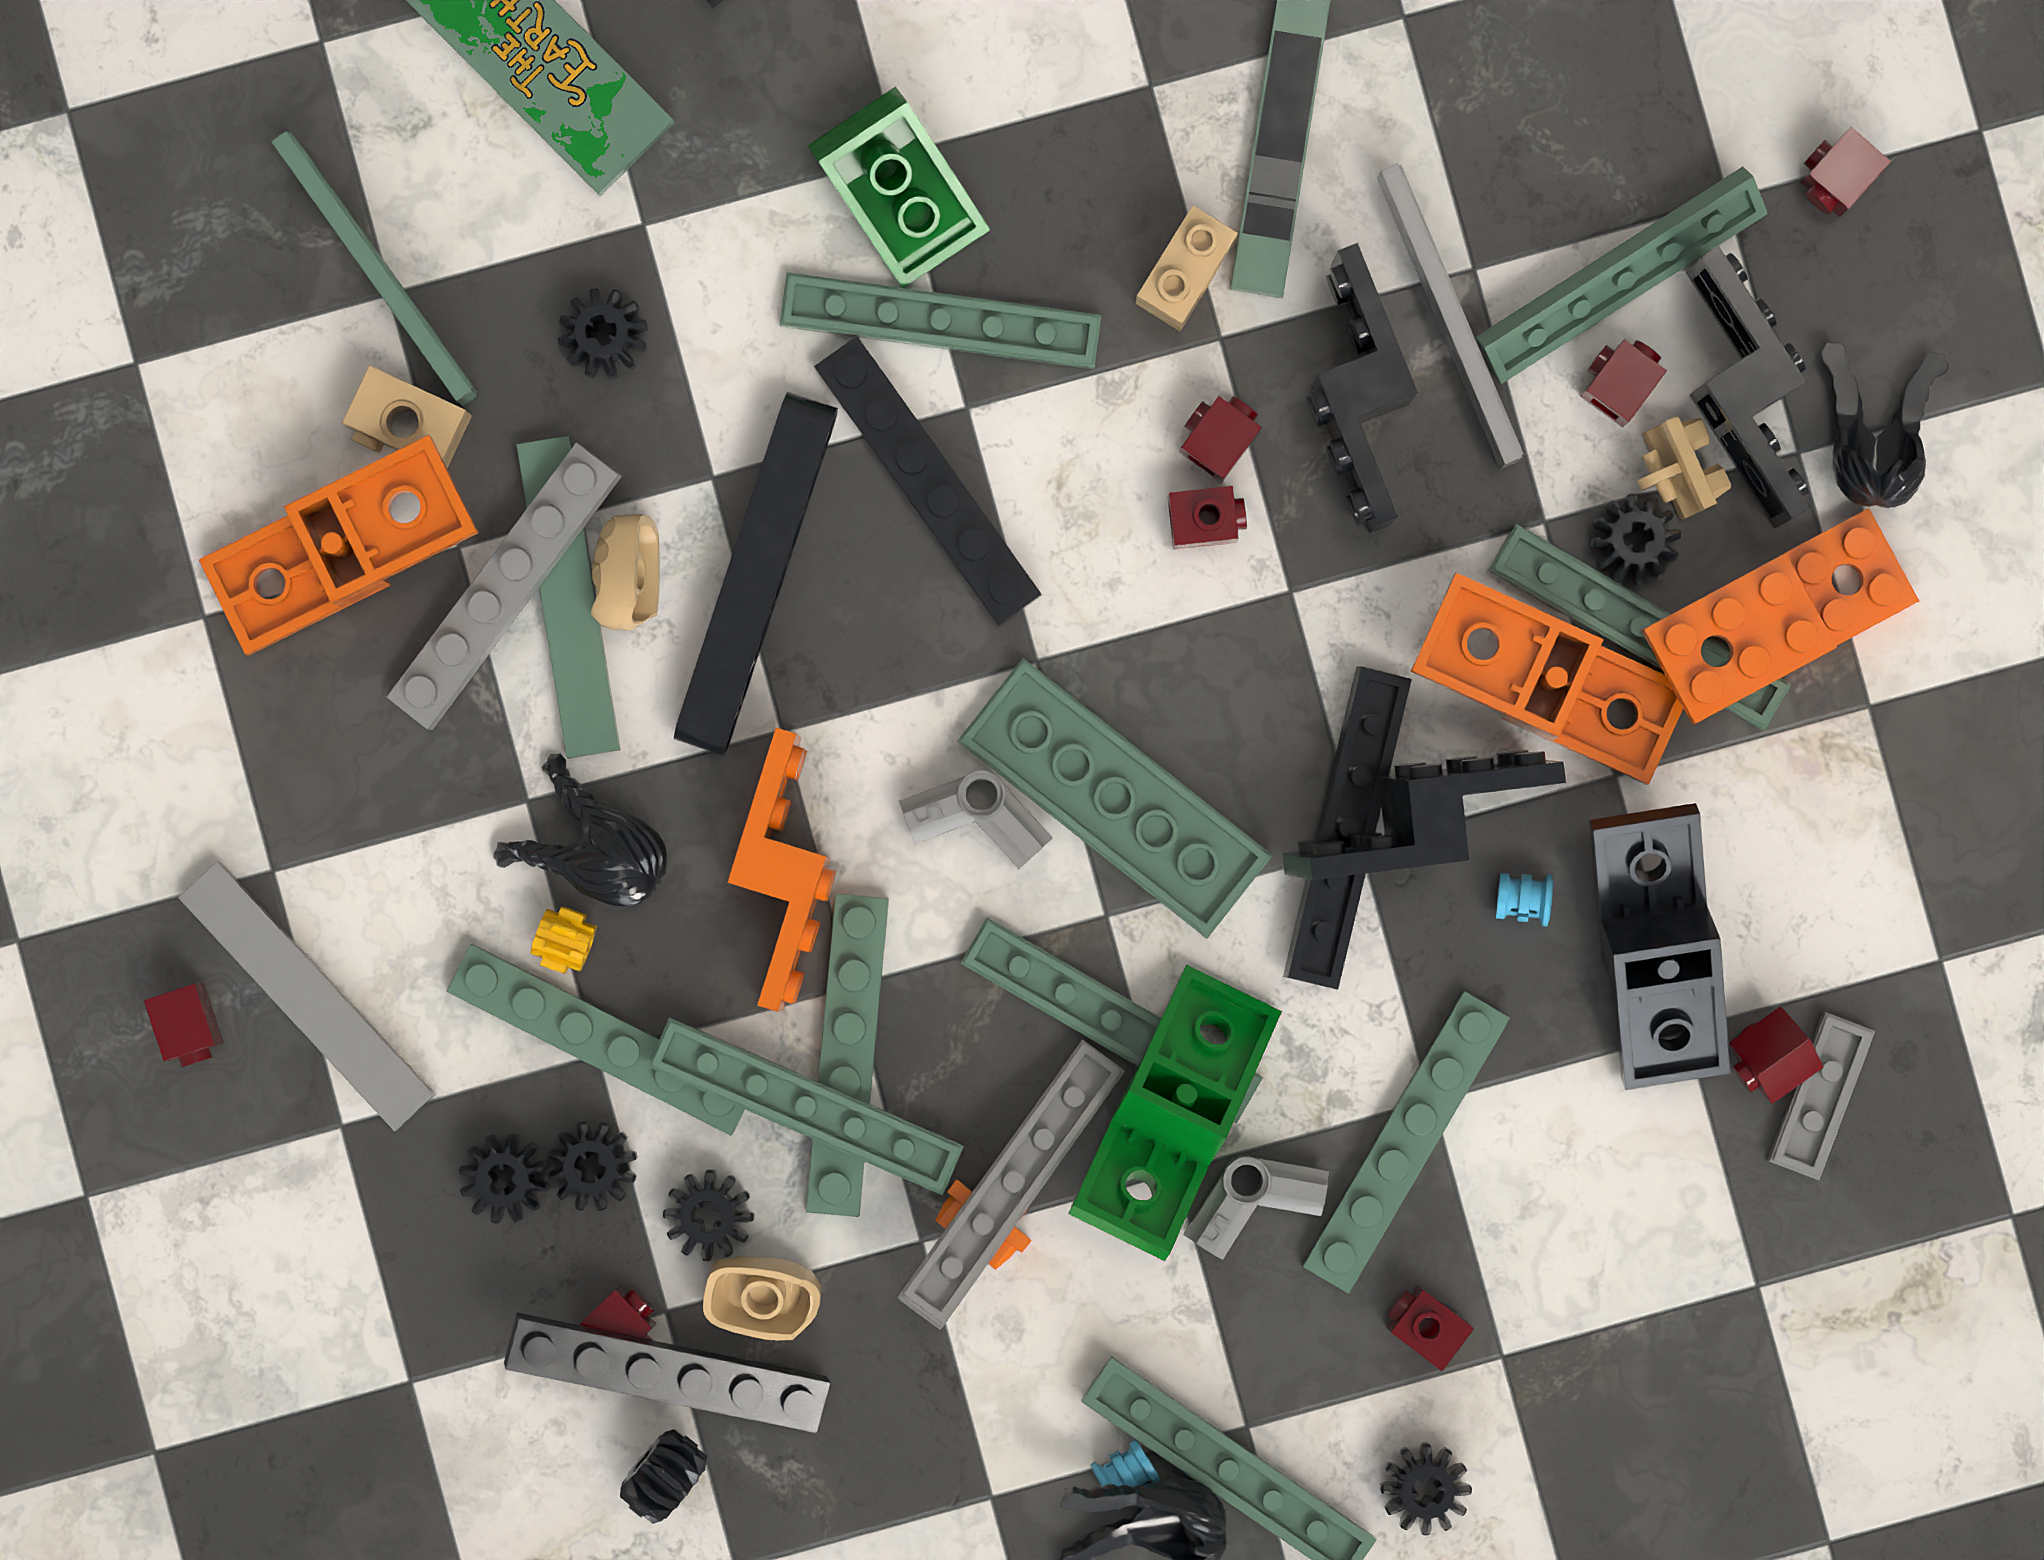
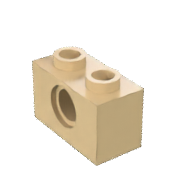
M1192 205L1137 294L1135 304L1176 330L1181 331L1235 244L1238 232Z
M369 365L342 423L355 431L351 438L352 441L377 453L381 452L384 445L399 450L430 435L448 468L472 415L463 408ZM403 411L415 412L418 417L416 431L409 437H396L392 430L394 418Z

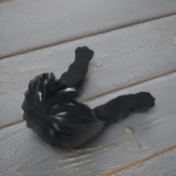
M1827 342L1821 353L1823 362L1829 368L1830 375L1833 376L1832 389L1834 394L1837 395L1834 408L1838 414L1836 423L1839 429L1833 446V472L1837 486L1850 501L1864 507L1877 505L1879 507L1891 508L1906 504L1918 491L1925 477V452L1918 433L1920 431V419L1924 416L1925 403L1929 400V387L1933 384L1934 379L1947 372L1949 363L1945 360V355L1937 354L1936 352H1931L1924 358L1920 368L1905 386V394L1901 400V406L1893 416L1892 425L1875 438L1863 424L1862 400L1858 392L1856 378L1851 373L1849 364L1846 363V349L1840 342L1835 344Z
M550 754L542 766V771L549 776L554 784L557 796L562 799L566 809L576 820L580 821L582 841L566 847L540 844L533 840L509 843L498 842L497 849L493 854L497 866L505 868L514 862L524 861L532 867L538 866L545 871L551 870L557 875H562L581 894L606 904L632 906L642 903L651 896L653 891H656V884H660V879L666 874V846L659 833L646 822L630 813L606 807L603 803L596 801L590 792L582 789L580 783L575 778L570 777L569 770L566 768V759L562 754Z
M1171 1477L1135 1487L1107 1484L1101 1488L1093 1487L1089 1490L1085 1488L1080 1489L1076 1486L1065 1488L1060 1503V1507L1064 1510L1097 1513L1132 1505L1140 1508L1131 1519H1122L1113 1525L1103 1526L1098 1532L1087 1534L1083 1541L1078 1540L1074 1546L1063 1549L1060 1560H1090L1092 1557L1103 1555L1110 1550L1119 1549L1129 1544L1144 1547L1151 1552L1172 1560H1220L1226 1549V1510L1216 1494L1212 1493L1210 1488L1200 1482L1186 1478Z

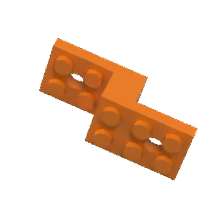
M427 435L284 506L288 514L287 516L198 560L245 655L249 656L391 586L389 577L479 532L432 437ZM402 493H412L417 496L420 502L418 516L408 523L397 522L391 513L393 500ZM276 569L285 578V589L277 598L265 599L258 592L257 581L263 572Z
M1868 508L1641 631L1693 725L1836 649L1837 645L1919 602V599ZM1838 566H1850L1858 573L1860 584L1854 594L1842 595L1833 587L1832 575ZM1708 637H1720L1729 646V658L1721 667L1710 666L1702 658L1701 647Z
M1457 572L1453 575L1410 672L1502 713V720L1645 785L1650 783L1683 710L1665 674L1601 646L1604 639ZM1485 629L1495 636L1497 649L1490 659L1480 660L1470 654L1467 648V640L1474 630ZM1616 699L1629 701L1635 709L1634 723L1628 729H1617L1607 719V708Z
M775 728L727 882L789 902L757 1006L776 1012L784 1010L786 1002L793 1004L797 1001L805 975L804 972L796 970L802 951L809 953L813 950L821 924L820 921L812 919L818 899L828 901L837 872L828 868L831 859L829 857L770 839L773 829L783 831L792 802L783 798L789 778L799 780L807 755V750L799 747L801 742L799 735L779 728Z

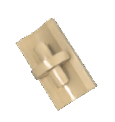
M1676 416L1642 433L1650 451L1642 455L1650 475L1639 479L1637 484L1641 491L1656 486L1663 504L1672 501L1680 521L1717 504L1716 498L1731 488V483L1723 467L1717 463L1702 470L1694 451L1708 445L1710 437L1701 418L1680 421L1679 416Z

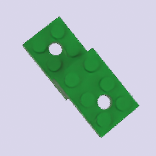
M1186 965L1147 1050L1123 1092L1068 1214L1166 1261L1206 1171L1228 1136L1282 1011ZM1203 1025H1213L1219 1028L1225 1036V1043L1213 1044L1208 1042L1202 1036L1200 1027ZM1133 1179L1144 1182L1150 1188L1152 1197L1148 1200H1138L1132 1197L1126 1188V1182Z

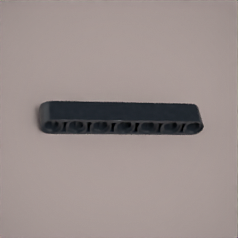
M787 392L784 397L674 732V740L723 756L727 752L838 414L837 407L791 392Z

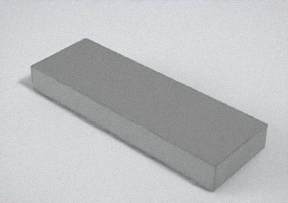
M1822 1012L1811 1042L1824 1068L1793 1089L1766 1161L1820 1180L1875 1034L1874 1030L1827 1012Z

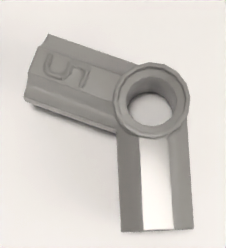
M975 771L965 777L899 800L914 844L976 823L1011 862L1020 869L1053 839L1006 788L1000 778L992 772ZM975 781H989L997 789V800L991 808L977 810L967 802V789Z
M1249 1154L1237 1155L1224 1165L1219 1179L1183 1235L1223 1260L1257 1205L1322 1216L1328 1187L1329 1170L1262 1159ZM1242 1165H1252L1260 1173L1261 1181L1258 1188L1249 1194L1238 1193L1231 1185L1233 1172Z

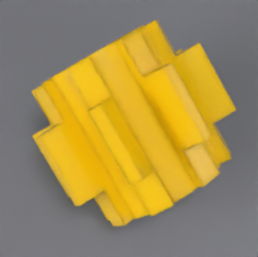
M561 906L559 913L546 909L537 928L530 954L542 958L540 966L562 974H566L568 968L581 971L590 952L597 926L585 922L586 914Z

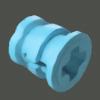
M1500 873L1496 919H1505L1507 915L1517 916L1518 922H1528L1529 917L1539 918L1542 927H1548L1552 905L1553 874H1547L1543 881L1532 880V875L1521 874V879L1510 878L1508 873Z
M1136 1439L1129 1443L1130 1449L1123 1454H1120L1117 1450L1109 1455L1111 1461L1104 1466L1097 1462L1090 1464L1102 1487L1107 1484H1115L1116 1486L1128 1485L1131 1487L1142 1486L1149 1481L1158 1482L1161 1478Z

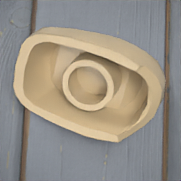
M644 514L611 517V520L607 521L601 530L593 558L592 581L596 587V600L592 606L591 615L602 627L617 631H631L647 620L657 616L660 585L659 534L655 522Z
M745 1256L718 1259L712 1264L706 1281L703 1312L710 1323L734 1333L764 1340H793L817 1315L821 1301V1284L812 1270L785 1259Z

